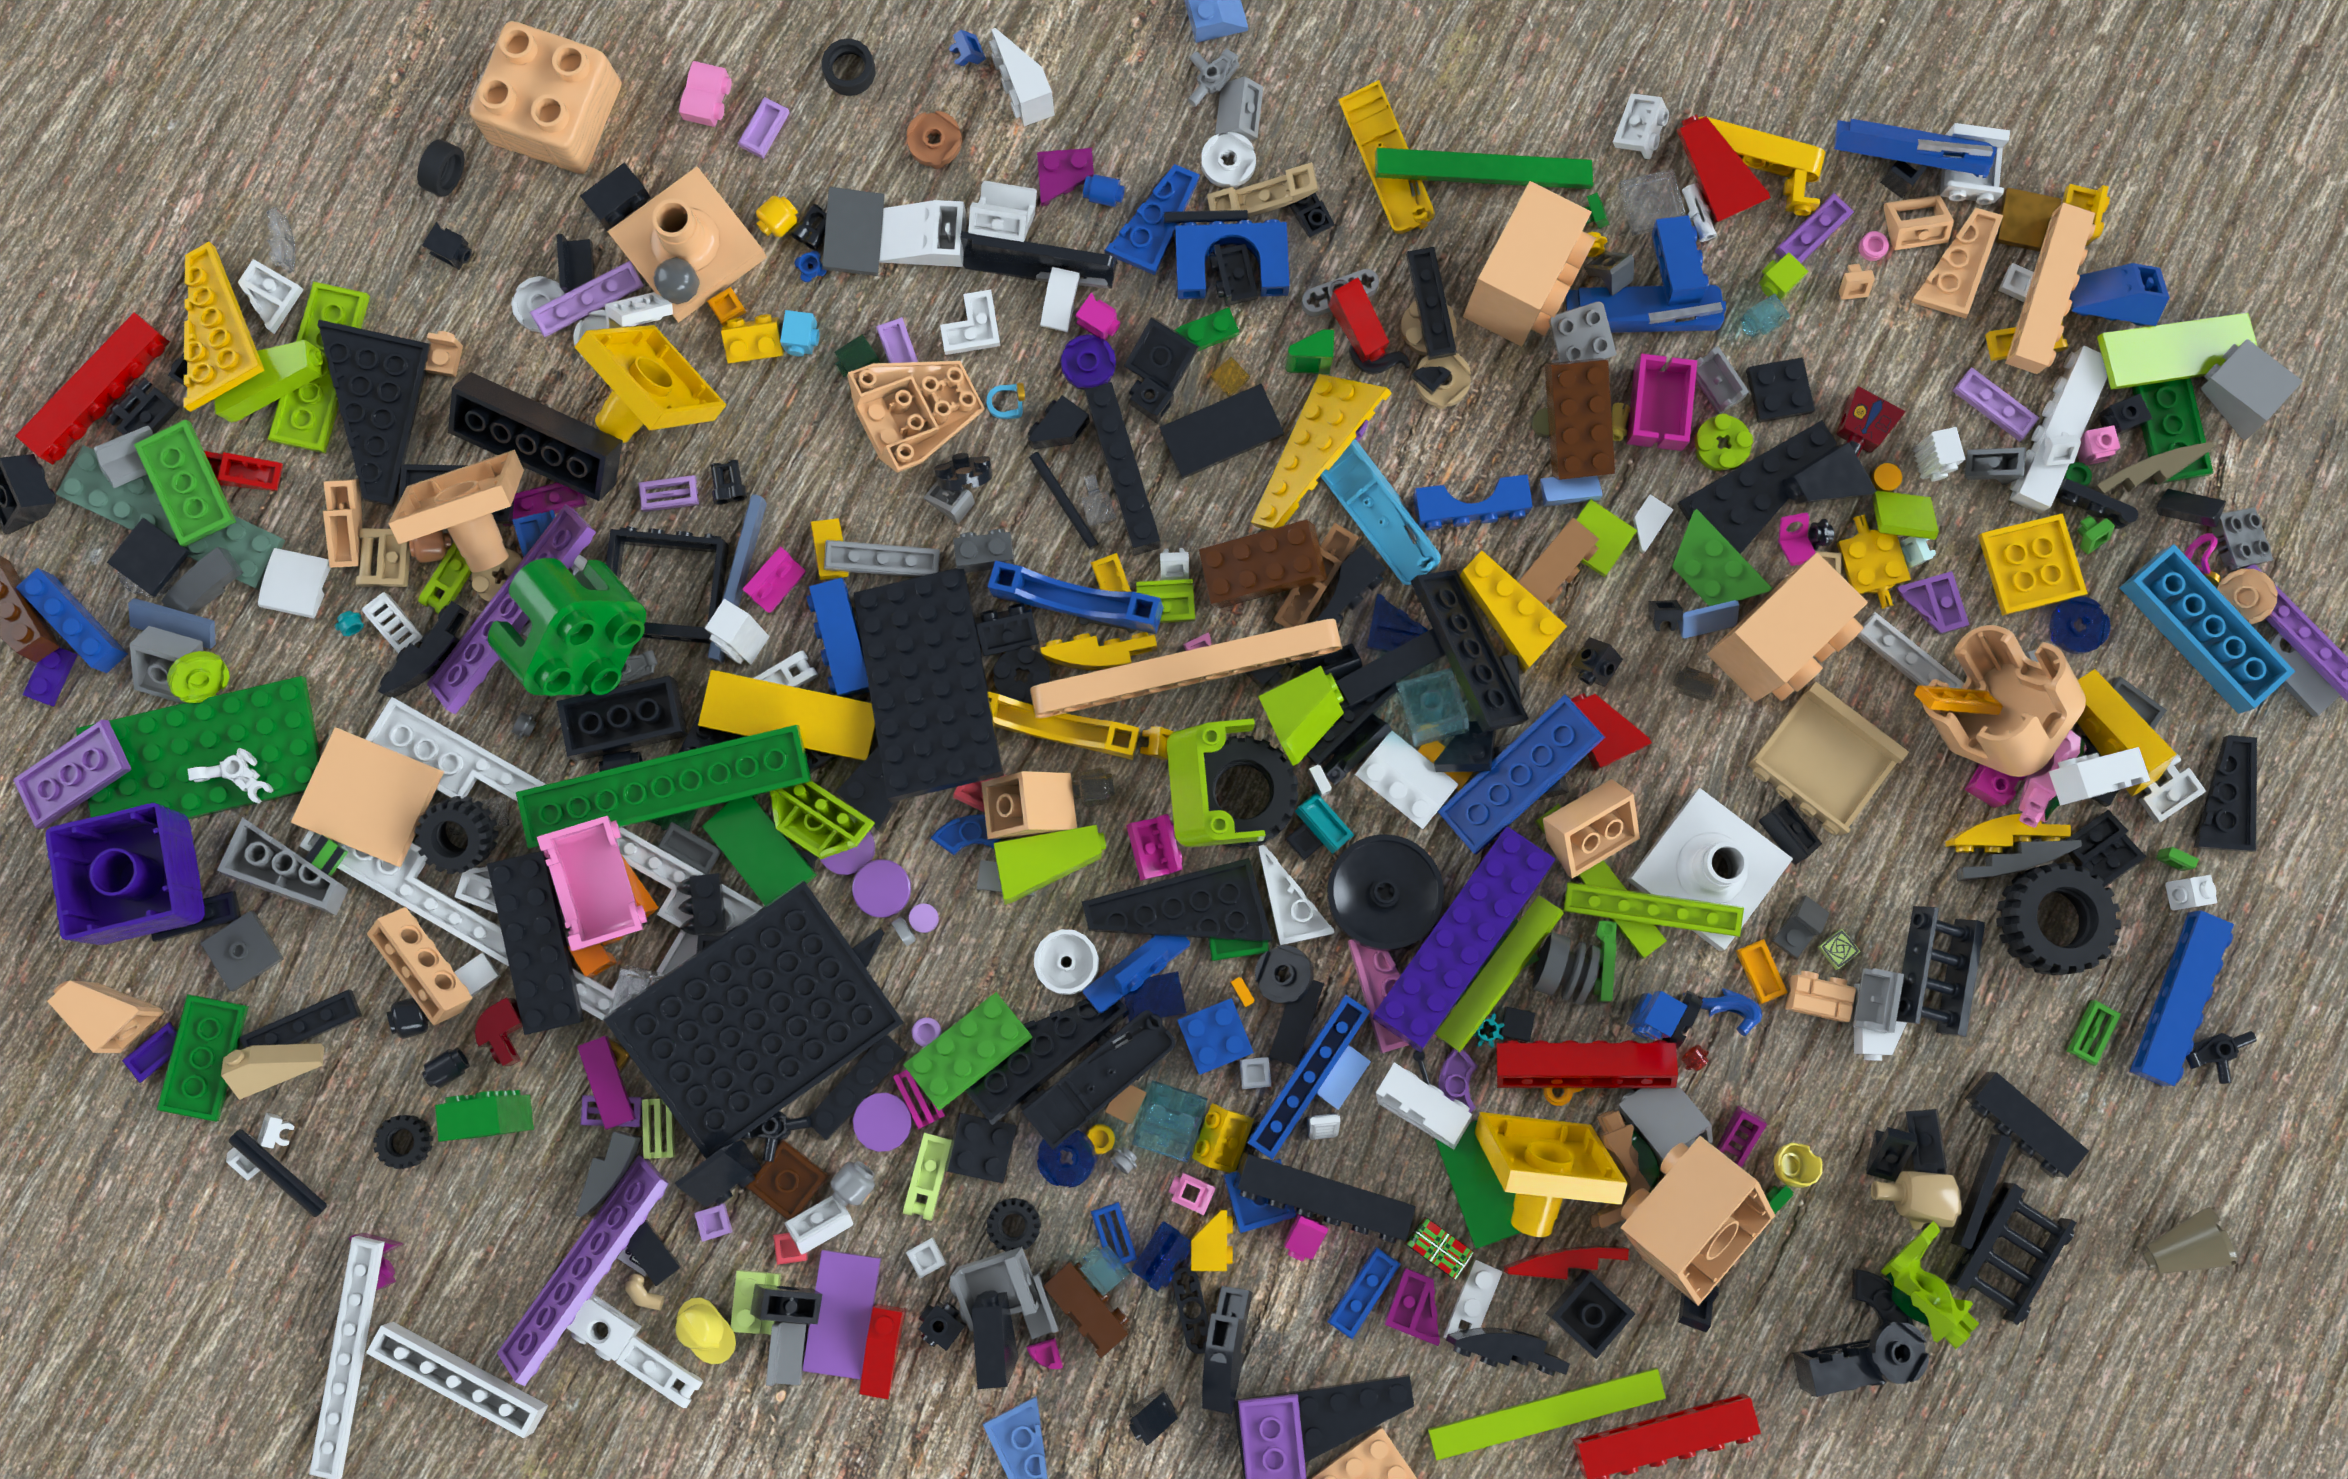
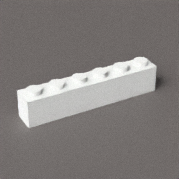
M2082 346L2075 353L2071 352L2066 358L2063 365L2066 371L2063 377H2059L2053 387V392L2056 394L2043 410L2042 416L2045 419L2032 435L2031 440L2034 441L2031 450L2026 452L2024 476L2013 481L2010 486V490L2013 492L2009 500L2038 514L2043 513L2052 506L2069 464L2045 465L2042 457L2046 448L2044 442L2047 433H2051L2053 437L2061 436L2062 432H2067L2069 435H2078L2079 439H2081L2107 379L2102 354L2086 346Z
M395 1322L380 1326L366 1352L368 1355L522 1438L534 1433L548 1407L542 1401Z

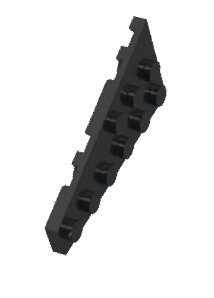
M1823 420L1684 498L1677 505L1688 522H1690L1693 512L1698 509L1741 554L1789 499L1785 491L1786 486L1783 479L1834 448L1837 442Z
M1250 858L1082 901L1088 929L1093 932L1272 942Z
M1087 999L1079 1001L1076 1006L1061 1012L1060 1010L1052 1012L1050 1016L1035 1022V1020L1027 1022L1023 1025L1032 1038L966 1089L965 1092L993 1125L1130 1014L1129 1010L1118 1000L1103 1013H1098Z
M1409 1374L1242 1398L1250 1399L1298 1394L1305 1463L1414 1407ZM1235 1399L1234 1412L1236 1419V1427L1242 1462L1243 1477L1244 1479H1246L1238 1408V1400L1240 1399Z

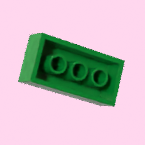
M520 1090L485 1091L475 1093V1095L445 1097L444 1104L435 1105L438 1142L534 1130L531 1096L521 1095Z

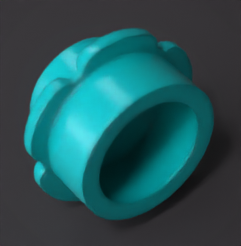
M346 611L337 617L338 622L335 624V629L337 631L340 630L343 636H352L364 627L361 614L353 613V611Z

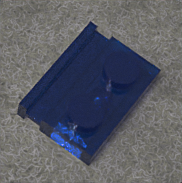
M1178 971L1149 977L1137 990L1130 991L1124 996L1126 1008L1130 1013L1128 1015L1129 1022L1144 1010H1150L1161 1018L1187 1013Z

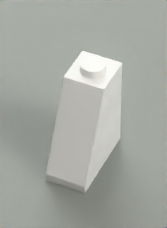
M1860 983L1854 984V987H1856L1854 998V1018L1859 995ZM1896 1021L1894 1033H1882L1854 1026V1054H1864V1060L1882 1061V1055L1893 1054L1907 1023Z

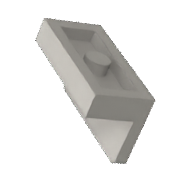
M1244 76L1228 81L1222 87L1219 97L1216 135L1219 134L1220 136L1228 134V132H1236L1245 136L1249 141L1258 138L1263 86Z
M149 426L142 427L94 447L100 469L113 488L147 475L134 444L153 435Z
M1040 1271L1033 1273L1032 1277L1042 1304L1036 1313L1025 1316L1022 1311L1032 1339L1060 1330L1050 1297L1043 1287L1044 1281Z
M777 1321L772 1325L766 1386H773L776 1383L801 1385L808 1324Z

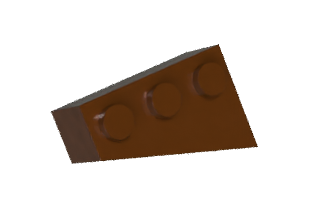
M1070 1260L1045 1282L1043 1287L1062 1311L1078 1326V1331L1084 1338L1087 1337L1097 1349L1095 1352L1102 1359L1128 1335L1129 1326L1126 1323L1130 1320L1119 1307L1115 1310L1107 1302L1110 1296L1099 1284L1094 1287L1087 1279L1091 1274L1080 1261L1075 1264Z

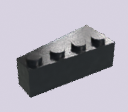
M879 746L836 791L855 810L871 819L875 823L873 826L882 834L893 812L896 811L900 804V800L889 802L887 799Z

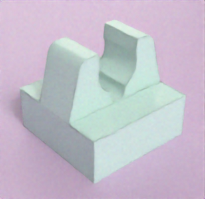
M1908 537L1899 542L1908 569L1914 568L1936 555L1935 550L1930 551L1926 543L1930 539Z

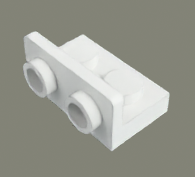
M1631 93L1613 140L1615 148L1641 151L1644 159H1651L1653 151L1659 146L1661 129L1667 124L1669 118V111L1662 97Z
M655 292L605 304L607 329L634 327L658 321L663 316L673 314L672 303Z

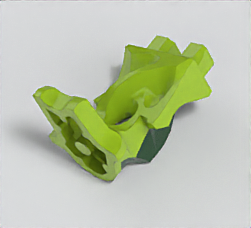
M1932 1221L1883 1267L1881 1272L1892 1284V1300L1913 1320L1930 1327L1933 1341L1938 1343L1944 1337L1957 1349L1970 1337V1333L1979 1323L1968 1313V1310L1973 1305L1972 1301L1954 1298L1949 1287L1941 1278L1921 1268L1920 1260L1924 1252L1940 1232L1938 1225Z

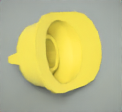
M700 1297L691 1298L684 1302L679 1309L675 1326L678 1340L684 1346L690 1348L703 1362L721 1364L728 1360L734 1353L736 1346L735 1333L728 1322L709 1300Z

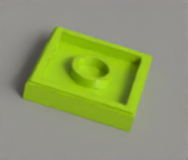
M1876 491L1873 494L1872 501L1880 533L1936 540L1939 530L1931 497Z
M1590 499L1576 520L1599 538L1595 544L1599 549L1589 561L1583 558L1581 562L1605 578L1637 530Z

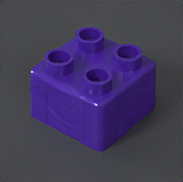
M150 803L106 815L60 824L46 830L48 859H50L57 917L62 939L87 944L108 945L192 925L203 919L205 908L191 825L185 814L157 803Z

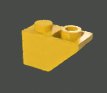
M1220 1209L1191 1238V1271H1227V1264H1233V1246H1227V1234H1233V1216H1227V1209Z

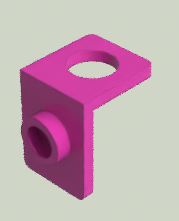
M1808 513L1785 516L1780 519L1778 543L1791 566L1803 564L1816 553L1807 537L1809 526ZM1791 523H1802L1798 530L1794 532L1786 531Z

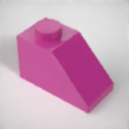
M1297 1213V1217H1295L1285 1240L1284 1247L1289 1249L1287 1255L1304 1262L1305 1257L1311 1260L1314 1258L1327 1234L1328 1228L1320 1222Z

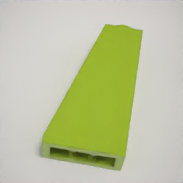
M302 340L258 350L257 352L264 371L214 399L215 414L231 423L237 422L321 377L323 356L320 349L308 341Z
M1097 825L994 843L1004 905L1011 904L1101 859L1102 850L1106 849L1104 833H1098Z

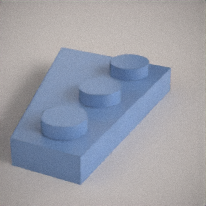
M1037 1395L983 1423V1427L1008 1479H1048Z

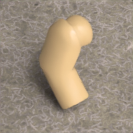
M630 1275L625 1283V1291L634 1304L660 1311L664 1303V1296L647 1292L643 1287L644 1277L642 1275Z

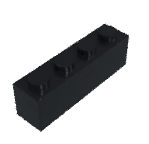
M1986 1072L1965 1097L1972 1104L1970 1109L1983 1119L1987 1117L1995 1124L1993 1128L1996 1132L2013 1139L2018 1144L2016 1148L2029 1158L2033 1156L2041 1163L2039 1168L2052 1178L2055 1176L2068 1178L2089 1152L2086 1147L1997 1072Z

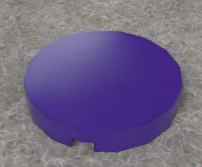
M1091 334L1077 336L1069 341L1060 359L1062 373L1068 383L1082 390L1107 384L1113 377L1116 367L1115 353L1110 344L1103 338L1101 339Z

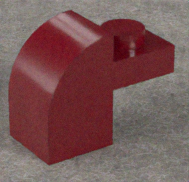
M506 997L487 1008L479 1017L475 1028V1038L478 1047H488L491 1045L493 1048L490 1049L493 1059L497 1064H502V1066H513L521 1061L508 1036L523 1027L515 998Z

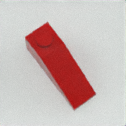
M878 1303L873 1307L867 1334L859 1394L889 1399L906 1313L905 1308Z

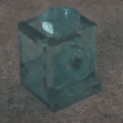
M1773 294L1748 309L1740 320L1742 321V328L1745 333L1753 338L1759 333L1767 335L1775 328L1783 326L1790 318V314L1777 295Z

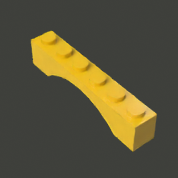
M988 692L996 728L1130 760L1134 758L1140 734L1139 727L1067 713L1037 718L1035 717L1033 705Z

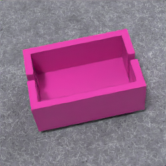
M1641 354L1634 364L1626 444L1652 447L1654 443H1657V448L1683 451L1690 442L1698 360L1672 357L1666 365L1665 371H1660L1666 363V356Z

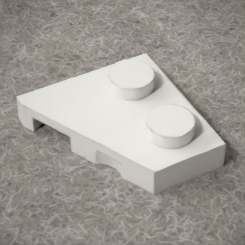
M254 259L238 281L244 293L249 297L255 311L259 313L264 321L265 327L273 334L276 333L304 290L296 283Z

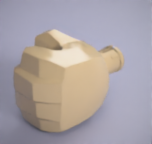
M1903 1171L1899 1174L1895 1184L1874 1181L1871 1186L1872 1199L1894 1201L1897 1212L1908 1219L1913 1229L1921 1230L1925 1223H1931L1932 1221L1938 1227H1953L1957 1216L1961 1214L1962 1207L1959 1187L1953 1175Z

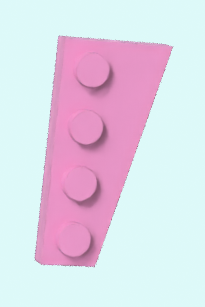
M1349 940V948L1367 1009L1370 1010L1369 1016L1380 1053L1408 1046L1409 1044L1373 1020L1374 1012L1401 976L1395 967L1396 964L1388 951L1370 949L1361 946L1353 940Z

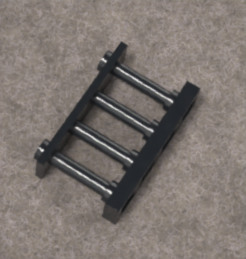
M1913 906L1901 973L1904 974L1896 1021L1920 1024V1018H1925L1937 1022L1936 1033L1966 1037L1985 922L1955 919L1954 924L1937 920L1939 908ZM1935 931L1952 936L1949 953L1933 948ZM1930 960L1947 964L1945 981L1928 977ZM1925 989L1942 993L1940 1010L1923 1006Z
M2004 1182L1982 1220L1972 1249H1965L1946 1283L1956 1290L1964 1292L1974 1288L2007 1309L2002 1318L2003 1320L2019 1325L2020 1322H2023L2028 1317L2031 1310L2030 1304L2063 1246L2072 1240L2075 1233L2073 1229L2077 1222L2066 1218H2060L2057 1223L2023 1202L2022 1195L2025 1191L2023 1188L2015 1183ZM2017 1211L2051 1233L2043 1248L2008 1227L2007 1221L2012 1212ZM1997 1238H2005L2036 1258L2028 1274L1994 1253L1992 1247ZM1988 1262L2022 1284L2014 1299L1979 1278L1978 1271L1983 1263Z

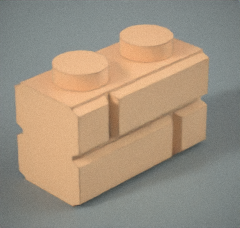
M1801 971V975L1791 976L1785 1010L1838 1022H1849L1851 1020L1856 987L1847 986L1848 980L1830 977L1829 981L1818 979V973Z

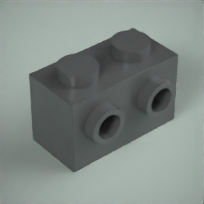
M1004 529L990 530L988 534L978 536L977 533L967 532L960 534V538H953L957 569H964L966 573L993 570L995 560L1015 565L1011 533L1005 532Z

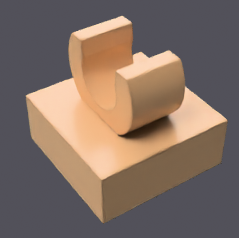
M1860 264L1848 265L1849 273H1844L1838 291L1841 300L1869 297L1875 280L1873 271H1862Z

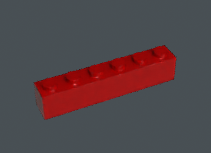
M133 312L15 436L39 458L53 465L66 455L67 450L76 440L81 439L86 434L87 429L96 419L101 418L106 413L107 408L114 400L120 398L126 392V388L136 378L143 375L146 367L155 358L163 354L170 341L146 320Z
M1510 1040L1496 1044L1497 1088H1676L1678 1063L1676 1043H1668L1664 1040H1656L1651 1043H1638L1633 1040L1623 1041L1622 1043H1608L1603 1040H1597L1592 1043H1578L1573 1040L1562 1043H1548L1543 1040L1534 1041L1533 1043H1519Z
M1743 1393L1572 1440L1582 1475L1586 1479H1610V1474L1621 1472V1475L1633 1474L1639 1471L1638 1467L1647 1464L1650 1467L1665 1465L1668 1463L1667 1459L1678 1456L1679 1459L1692 1458L1696 1456L1695 1451L1707 1449L1708 1452L1718 1451L1725 1448V1443L1735 1441L1736 1444L1748 1443L1754 1440L1753 1436L1761 1434L1752 1399Z

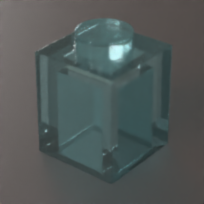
M1108 1245L1101 1250L1097 1246L1084 1257L1087 1263L1080 1268L1102 1296L1110 1292L1131 1273Z

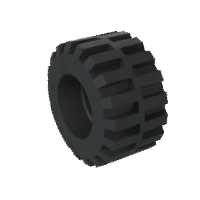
M461 796L447 798L425 811L426 814L420 817L418 822L421 824L415 828V833L419 834V837L415 838V844L421 846V850L418 853L420 856L425 855L428 858L425 862L429 866L435 864V870L439 872L446 869L447 874H454L456 872L460 874L474 868L492 854L490 851L495 849L497 842L493 841L498 837V831L493 828L497 825L496 819H490L489 815L492 812L489 808L486 810L482 809L483 803L479 800L472 803L473 798L467 796L461 799ZM447 821L456 822L464 828L468 836L466 849L459 848L450 842L446 834Z

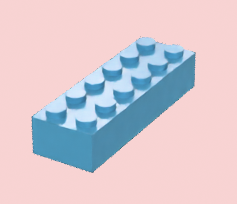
M2175 544L2158 552L2119 587L2238 714L2255 709L2295 672Z

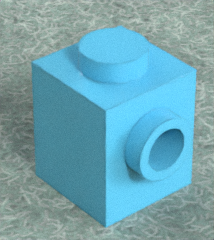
M785 310L780 343L788 354L801 357L804 354H812L813 347L818 346L820 332L819 329H816L817 321L814 314Z

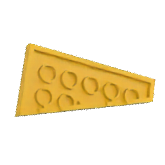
M1319 374L1251 523L1255 527L1266 530L1284 526L1299 508V501L1304 494L1316 487L1318 477L1325 469L1329 471L1356 438L1358 428L1365 420L1369 421L1374 416L1375 412L1373 410L1382 399L1386 401L1392 392L1387 387Z

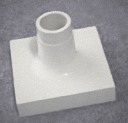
M1698 788L1691 794L1627 881L1644 893L1744 907L1743 927L1793 858L1701 788ZM1715 852L1723 856L1727 862V879L1718 876L1713 870L1712 857ZM1692 930L1718 951L1725 950L1735 937Z

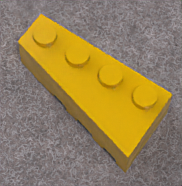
M1482 550L1460 574L1466 590L1489 619L1488 622L1493 629L1498 632L1508 651L1513 655H1517L1519 667L1523 673L1532 666L1567 627L1565 623Z
M2094 669L2078 679L2085 694L2086 704L2084 711L2076 722L2101 756L2139 747L2150 781L2127 787L2126 790L2133 797L2156 782L2177 754Z

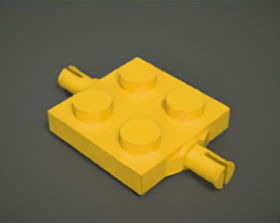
M1865 514L1854 517L1853 520L1858 534L1853 538L1837 543L1848 582L1860 595L1877 593L1881 609L1892 607L1894 604L1892 603L1889 589L1911 580L1898 537L1893 534L1880 533L1879 530H1869Z

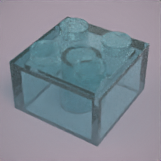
M1452 668L1396 683L1398 700L1414 747L1469 732L1468 715Z

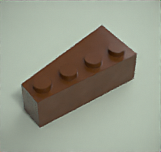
M0 555V638L16 653L37 663L60 648V645L43 616L16 588L22 581L9 560Z

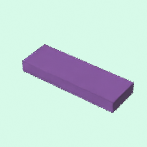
M1833 193L1776 248L1775 252L1781 258L1789 252L1802 263L1854 211Z

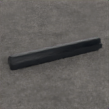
M237 1130L229 1138L228 1141L234 1148L313 1217L319 1216L326 1209L327 1204L244 1130Z

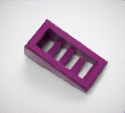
M1738 1105L1716 1148L1722 1153L1726 1150L1737 1156L1736 1161H1732L1742 1168L1766 1128L1767 1123L1762 1117ZM1743 1119L1753 1124L1752 1129L1741 1124ZM1739 1130L1747 1134L1748 1137L1745 1140L1744 1138L1736 1135L1735 1132ZM1732 1140L1742 1145L1741 1151L1729 1144Z

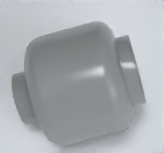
M860 1161L845 1163L831 1180V1186L834 1190L833 1198L843 1206H846L848 1203L854 1206L860 1205L875 1187L873 1171Z

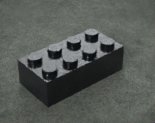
M670 675L616 687L604 695L589 693L556 701L566 754L568 758L574 761L669 741L688 735L678 683Z

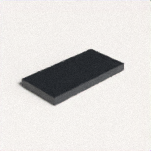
M1262 384L1159 427V431L1181 479L1284 436V431Z

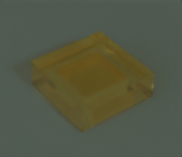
M1232 357L1216 369L1210 377L1228 397L1250 380V376Z

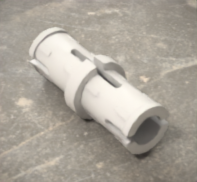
M1695 183L1682 189V193L1690 211L1688 215L1695 224L1700 242L1713 239L1717 236V233L1709 216L1711 212L1710 207L1705 205L1699 184Z

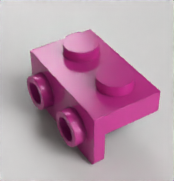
M1169 814L1126 825L1140 881L1170 875L1182 870V854L1177 848L1174 824L1170 821Z

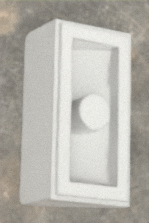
M830 1196L786 1221L784 1224L799 1252L805 1254L850 1228L853 1222L846 1207L838 1203L833 1196Z

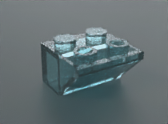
M1152 1080L1132 1145L1188 1163L1208 1098Z

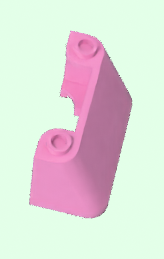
M609 816L537 837L540 850L544 852L546 858L548 857V860L545 861L547 866H549L561 905L565 927L570 928V931H568L569 937L567 938L571 951H577L643 930L642 923L647 922L643 906L636 905L618 846L617 838L621 837L619 826L616 820L611 822Z

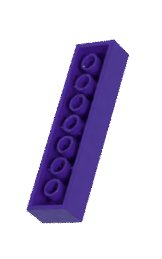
M1506 826L1374 1012L1373 1020L1421 1053L1546 876L1555 858Z

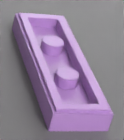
M1972 367L1952 390L2019 442L2025 438L2039 419L2038 416Z

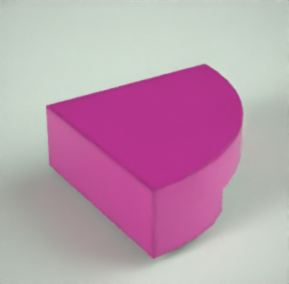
M1056 1338L1026 1346L1031 1358L1040 1365L1050 1369L1063 1368Z

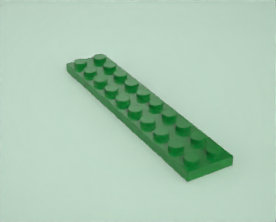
M793 725L516 792L527 847L532 849L540 847L537 840L538 836L605 816H609L611 822L616 820L620 828L812 781L799 725Z

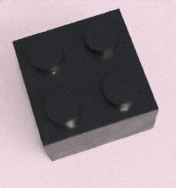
M1584 1269L1545 1314L1589 1355L1597 1359L1636 1313L1591 1272Z

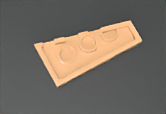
M1975 208L1911 303L1966 319L2003 215Z

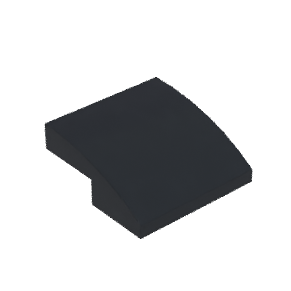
M2109 809L2064 840H2081L2082 846L2068 854L2077 867L2083 866L2090 869V876L2098 874L2104 880L2102 884L2104 888L2147 857L2126 835L2128 833L2127 828Z

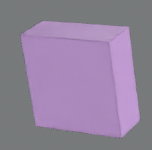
M725 1203L694 1213L702 1242L733 1232Z

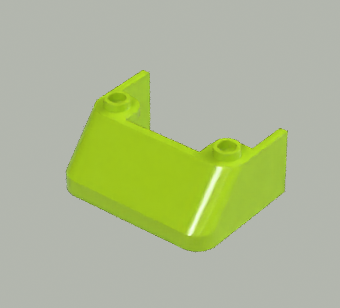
M1254 718L1208 722L1175 731L1169 736L1167 740V756L1174 833L1180 845L1184 847H1200L1264 841L1265 830L1235 833L1234 821L1230 814L1221 810L1209 811L1204 753L1216 752L1224 746L1227 733L1253 731L1255 725Z

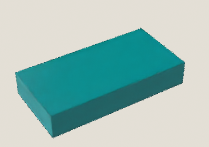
M1317 792L1295 810V813L1332 854L1354 836L1352 831Z

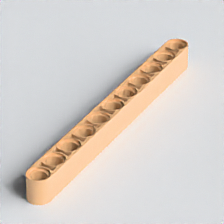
M1326 619L1047 682L1031 687L1030 693L1035 717L1045 718L1329 654L1342 649L1336 620Z

